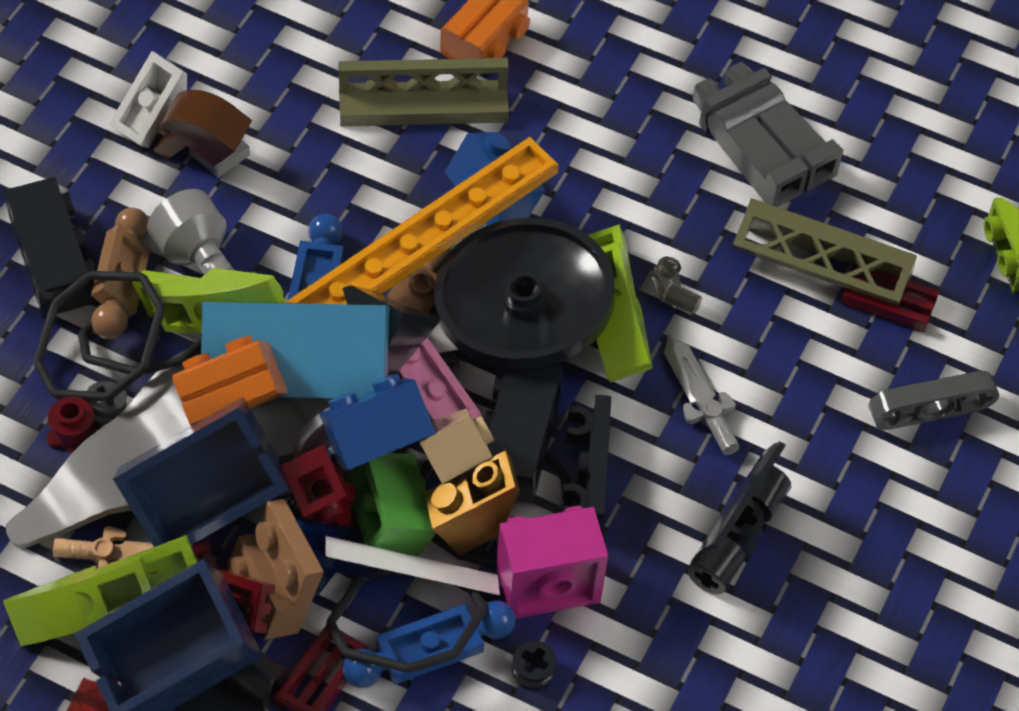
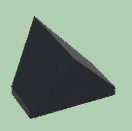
M352 285L342 288L348 305L389 306L388 376L399 372L441 321L373 290Z

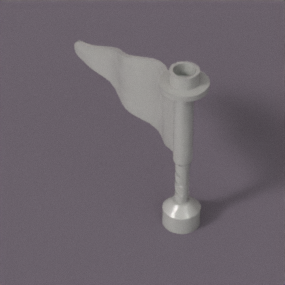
M199 189L179 191L162 201L152 212L148 220L147 230L167 261L176 265L197 264L204 275L212 268L234 270L219 250L227 229L226 220L204 191ZM201 350L197 352L194 356L200 355ZM185 351L175 355L174 357L181 356ZM183 365L157 371L132 402L115 419L87 438L68 457L40 495L6 524V534L14 546L21 549L31 547L64 535L107 515L132 511L115 484L113 477L118 468L191 427L183 409L182 400L179 398L172 380V375L184 370ZM278 397L251 408L252 413L265 433L261 446L270 442L281 461L296 458L321 445H325L333 451L319 413L330 409L328 402L332 399ZM336 459L343 478L347 477L352 469L347 470L340 467Z

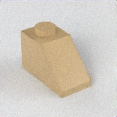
M467 408L431 420L436 433L419 440L442 484L490 459L492 455L487 444L495 441L482 416L473 420Z

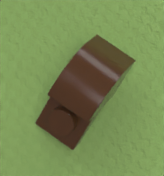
M185 90L177 94L160 123L158 133L162 136L154 151L168 160L188 146L215 166L236 151L253 120L227 100L213 93L202 90Z

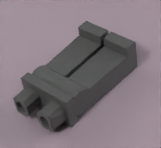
M741 61L731 66L725 72L724 83L727 85L726 87L720 89L712 79L707 78L696 84L692 99L701 111L699 119L701 128L705 132H711L717 143L763 201L779 207L802 195L803 189L807 192L836 177L844 150L834 139L826 142L786 101L780 88L773 82H769L772 75L765 68L753 72ZM820 167L821 171L815 174L816 169ZM787 185V189L781 192L782 187Z

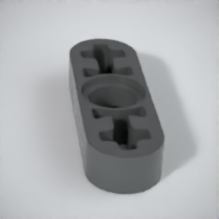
M975 371L882 391L870 400L868 407L876 427L881 430H891L984 410L998 400L999 392L989 372Z

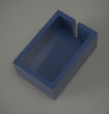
M243 397L118 468L113 477L115 484L154 547L185 535L188 536L192 545L289 489V484L280 466L283 463L270 442L261 446L265 433Z
M204 559L74 634L91 672L101 677L96 680V683L109 711H171L263 658L223 574Z

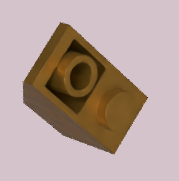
M503 451L453 479L425 491L424 496L432 529L458 555H462L499 536L500 523L507 522L520 491L510 455Z

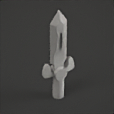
M668 335L664 355L690 403H685L683 406L686 422L688 424L702 422L704 426L709 427L724 455L735 453L739 449V444L723 415L734 411L736 403L725 392L719 393L718 400L720 403L713 400L716 394L690 346ZM692 404H695L696 406H698L699 409H700V411L694 409V407L692 406Z

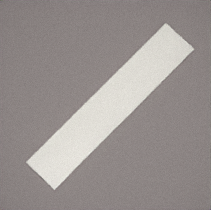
M326 536V557L500 595L499 580L496 574Z

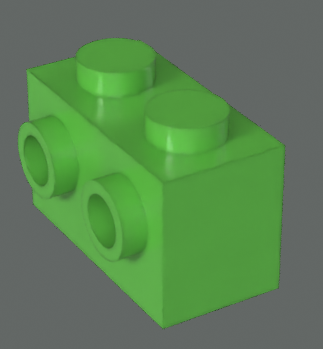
M388 453L353 468L347 476L346 482L353 484L357 491V497L352 503L364 545L419 557L436 532L432 529L424 496L426 491L425 481L420 474L415 455Z

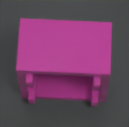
M581 506L566 508L565 512L528 519H525L524 516L509 518L505 523H500L496 575H498L503 601L513 609L516 619L601 603L608 553L594 507L582 509Z

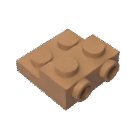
M285 499L267 501L260 522L256 526L255 533L238 536L232 555L227 561V570L276 585L274 594L266 595L265 602L272 604L270 614L263 613L261 621L268 623L266 633L258 634L262 635L264 640L300 632L324 571ZM233 585L235 593L252 598L253 591Z

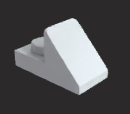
M151 51L109 125L138 145L149 148L158 132L160 123L177 94L187 90V73L156 52Z

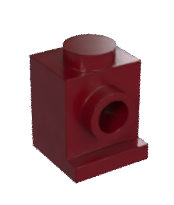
M321 445L280 465L304 518L309 521L318 519L320 524L323 525L333 522L347 513L344 505L354 500L337 465L335 455L328 447ZM321 482H328L330 484V493L322 498H318L315 492L317 485Z

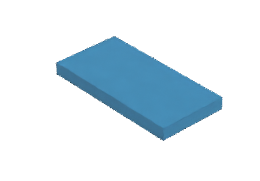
M203 302L201 354L209 353L211 359L227 353L225 344L248 335L252 336L253 341H268L287 388L288 394L280 397L334 399L343 394L355 392L358 398L374 391L372 383L388 376L389 306Z

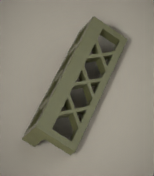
M508 58L339 61L340 127L508 123ZM482 73H498V80H479L476 77ZM439 74H451L454 76L449 81L434 79ZM397 75H409L412 77L407 82H396L393 80ZM347 76H366L370 80L365 83H348Z
M753 198L749 202L733 243V249L896 306H899L908 280L911 279L917 255ZM749 230L775 238V240L759 245L747 241L746 237ZM787 243L818 254L804 260L793 257ZM781 247L783 253L773 249ZM830 257L853 266L857 262L859 268L847 274H842L834 271L828 258ZM822 261L824 267L816 265L815 263ZM878 269L898 276L899 279L895 290L891 291L877 286L870 272ZM863 275L866 282L857 278Z

